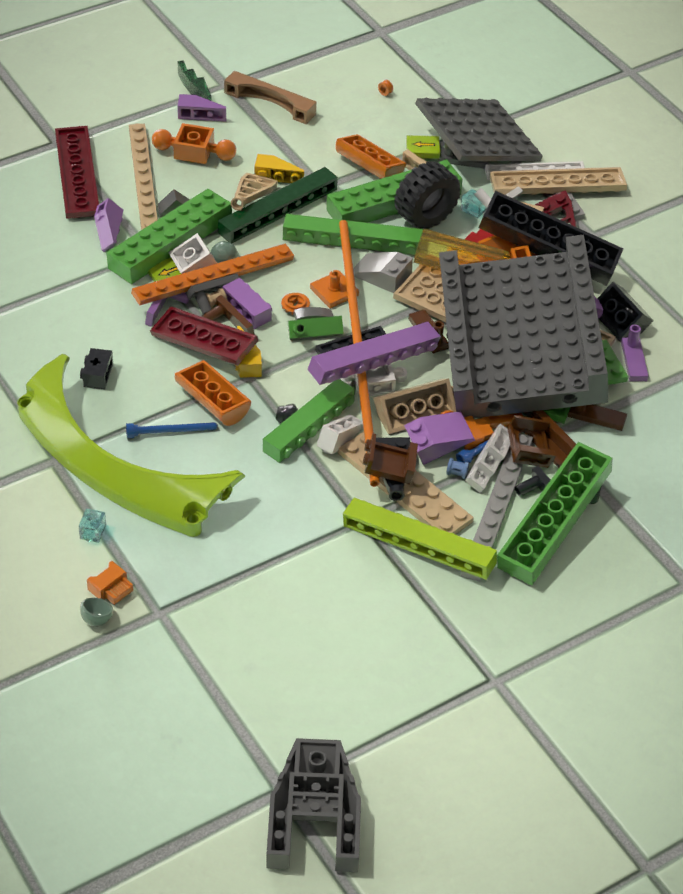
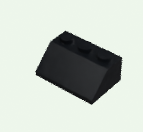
M612 282L597 298L603 308L602 316L599 319L620 342L622 338H628L631 325L640 326V334H642L654 321L630 294L615 282Z

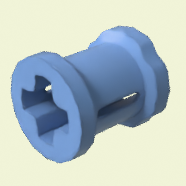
M450 458L446 475L454 474L466 479L469 462L462 463Z

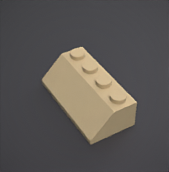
M449 378L439 379L373 398L377 415L388 434L405 430L404 425L420 417L439 415L447 410L456 412Z

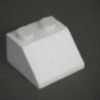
M198 233L169 252L181 274L217 264Z

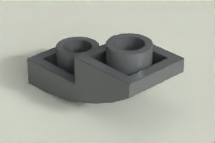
M321 307L299 308L293 312L295 320L333 316L331 309Z

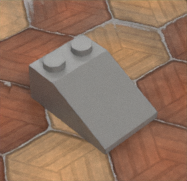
M399 252L367 253L353 268L354 277L394 293L412 274L413 258Z

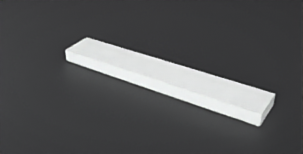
M583 161L485 165L487 180H490V171L577 169L585 167Z

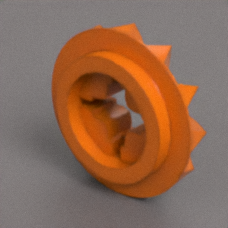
M289 293L282 298V309H285L286 313L291 312L293 315L295 309L310 307V300L304 294Z

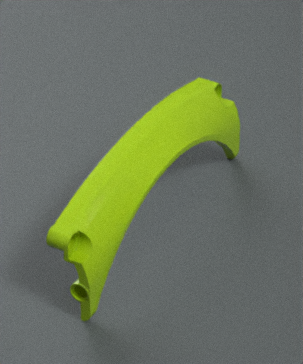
M61 354L45 364L27 382V393L17 401L20 419L38 442L68 471L114 503L149 521L189 537L199 536L202 532V522L208 518L209 509L218 499L222 501L227 500L233 491V487L245 478V474L239 470L205 475L165 473L131 464L112 455L93 442L79 428L66 405L63 394V379L70 357L66 354Z

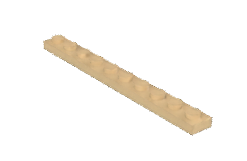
M145 123L129 124V134L141 230H143L158 219Z

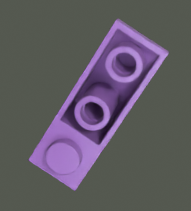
M107 198L97 206L94 216L103 252L109 248L112 249L116 245L120 223L123 220L124 210L110 198Z

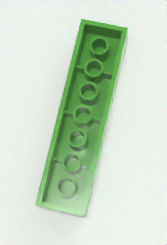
M447 159L440 161V164L445 166L452 174H454L458 178L461 187V195L463 181L462 177L457 173V171L453 168V166L449 163ZM412 170L328 194L326 210L332 219L365 223L398 214L395 208L396 190L400 187L401 180L405 179L404 176Z
M210 189L204 190L106 252L108 269L132 285L149 274L148 270L162 261L171 258L169 252L198 233L201 239L217 230L218 220L232 214L231 202Z
M577 442L498 553L497 568L532 586L612 472L613 458Z

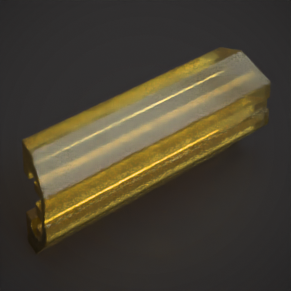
M423 229L413 263L441 270L439 252L457 250L459 265L511 259L508 251Z

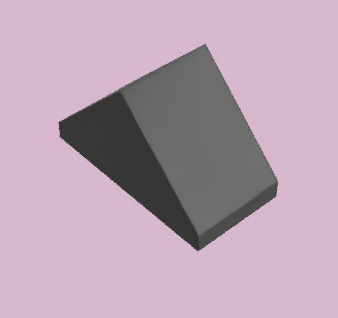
M173 189L158 203L160 217L165 216L190 199Z

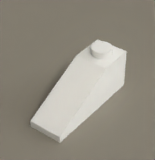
M348 415L323 425L316 446L327 454L338 452L342 445L350 441L363 428V421Z

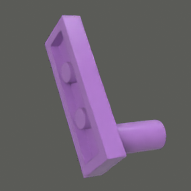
M186 292L169 297L185 304L189 302ZM167 298L152 302L146 314L145 325L152 327Z
M631 325L628 338H622L621 340L629 381L648 380V372L639 338L641 327L638 325Z

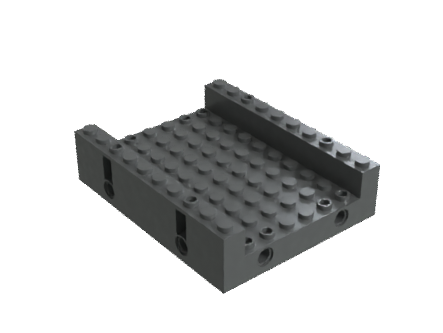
M584 235L566 237V252L463 265L458 264L457 250L439 252L456 412L461 411L463 417L473 416V418L608 403V373Z

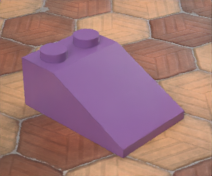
M461 411L420 417L404 425L411 441L418 444L417 454L423 465L475 441Z

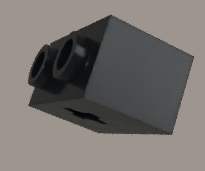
M90 348L89 354L84 359V368H81L80 371L83 387L106 389L113 367L112 350Z

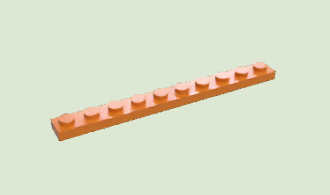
M285 243L132 288L131 294L140 306L187 292L193 285L233 274L241 276L291 261L294 258V254Z

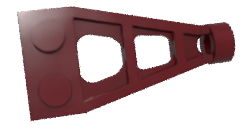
M566 190L535 204L536 206L544 207V213L549 215L566 210V217L560 220L577 227L573 204Z

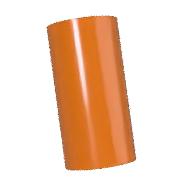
M358 134L338 138L336 141L337 153L380 179L402 173L406 167L404 161Z
M205 360L175 373V381L226 426H231L241 421L250 409L251 400Z

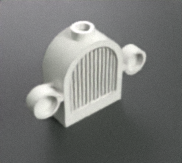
M391 364L367 370L369 396L395 392L396 382H404L407 379V370L403 367L392 368ZM357 374L341 378L342 381L350 386L355 384L358 396L360 397Z

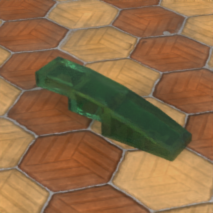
M184 60L177 61L178 75L189 93L211 101V94L204 77L197 78L194 69L186 68Z

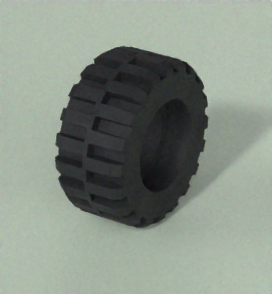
M426 162V164H420L419 167H414L409 174L407 173L404 176L405 179L401 180L400 187L396 190L395 208L398 213L413 227L429 229L439 225L442 220L444 221L453 212V208L458 204L457 200L460 199L461 187L458 178L439 162Z

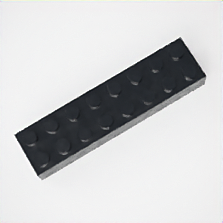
M496 190L478 227L519 247L528 245L529 251L537 255L566 252V237L584 235L591 279L605 286L610 281L624 249Z

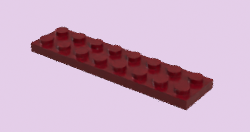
M88 125L55 128L66 219L95 216L99 201Z

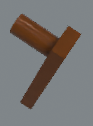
M222 295L216 298L217 306L201 316L214 321L224 315L236 328L240 326L245 332L255 335L253 325Z
M426 310L409 314L408 319L413 326L429 322L441 336L436 349L431 351L433 354L449 349V343L443 335L444 323L442 321L434 322Z
M592 404L570 407L568 417L622 431L628 413Z

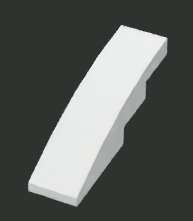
M502 424L498 425L465 480L479 493L485 489L489 478L495 473L500 461L505 458L510 447L508 429Z

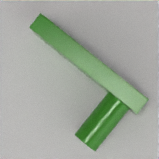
M342 316L288 321L289 339L344 334Z

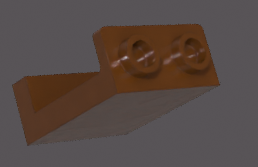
M372 433L371 439L366 440L364 451H367L362 462L365 465L364 473L410 484L415 473L418 444L410 442L408 449H403L376 442V434Z

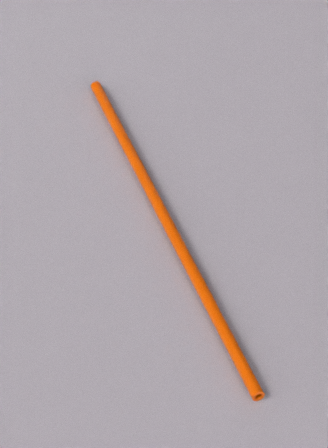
M342 220L339 222L352 337L353 344L362 342L348 222ZM366 371L360 374L357 373L366 443V440H370L374 432ZM369 474L370 485L373 487L379 486V477Z

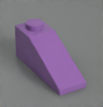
M179 94L177 105L178 119L226 122V106L197 95Z

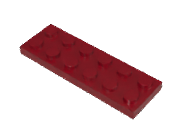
M172 306L150 330L152 336L237 366L259 341L257 335Z

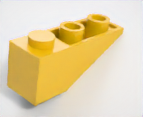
M257 154L254 175L277 180L278 182L293 183L304 177V170L274 155Z
M237 326V329L244 331L240 326ZM256 345L238 366L235 365V369L239 370L240 378L262 377L261 351Z

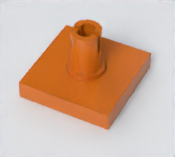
M333 270L328 276L310 283V289L330 309L348 301L346 278L338 270ZM356 288V294L359 296V290Z

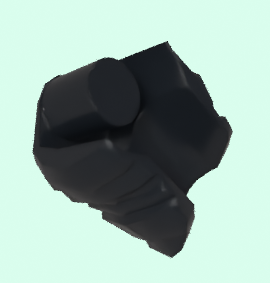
M293 403L286 406H278L276 420L279 423H283L298 408Z

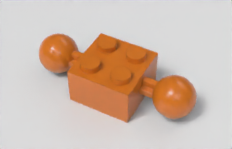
M182 123L176 137H172L171 133L165 129H159L152 135V144L156 149L166 150L173 146L174 159L206 164L211 152L216 153L221 160L228 161L235 157L237 151L235 144L228 139L221 140L218 144H215L214 128Z

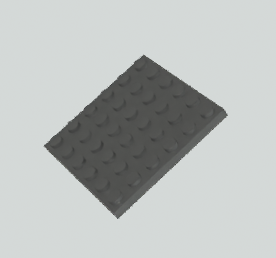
M426 97L417 98L415 102L416 106L459 161H541L543 157L538 148L530 141V138L525 135L515 120L511 118L496 99H430Z

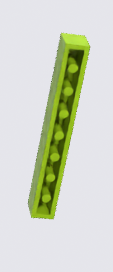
M353 498L343 512L344 527L487 580L497 564V550L490 546L476 543L473 540L449 533L435 526H430L419 520L411 519L400 513L373 505L365 500Z

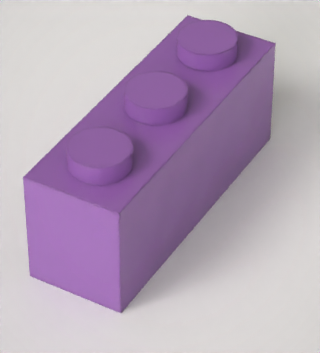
M241 278L223 286L227 301L253 325L254 329L272 320L271 305L266 303Z

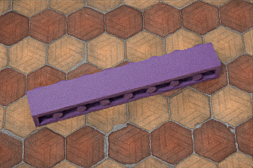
M425 322L312 356L307 370L319 385L331 383L357 373L360 374L386 364L389 365L399 360L418 356L421 353L431 352L436 349L441 336L429 322Z

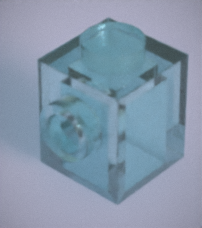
M471 189L461 198V211L479 218L486 211V207L474 195L477 191Z
M86 508L79 524L80 539L100 542L106 527L105 512Z

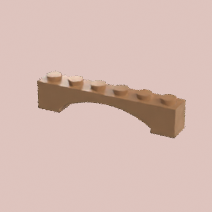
M233 71L224 80L225 94L235 98L253 97L273 102L293 115V120L307 125L316 115L317 101L237 71Z

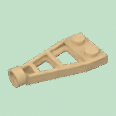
M246 173L241 177L235 196L231 200L232 208L239 211L246 204L271 193L277 187L278 181ZM238 200L241 201V205L237 204Z

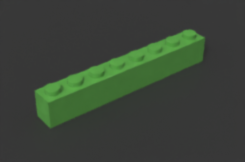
M286 214L283 224V240L342 247L339 222L342 220ZM347 221L351 248L399 252L410 255L420 254L422 229Z

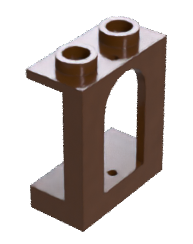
M514 415L507 427L513 462L549 468L556 457L555 450L548 449L545 431L550 421ZM525 432L532 435L536 447L521 445L519 433Z

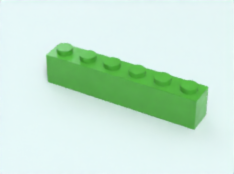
M341 379L333 381L263 438V452L279 463L285 458H289L297 448L302 447L309 438L314 437L322 429L323 425L338 417L344 409L354 403L355 388Z

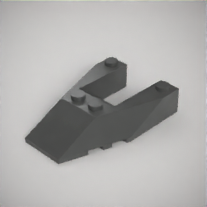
M296 738L286 759L283 771L280 772L277 784L270 794L266 868L289 869L292 820L337 822L335 871L358 872L361 797L356 789L355 780L349 769V763L341 740Z

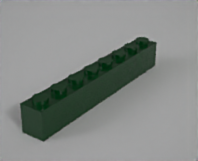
M323 167L218 220V234L232 244L285 217L286 214H291L336 191L338 177L329 169Z

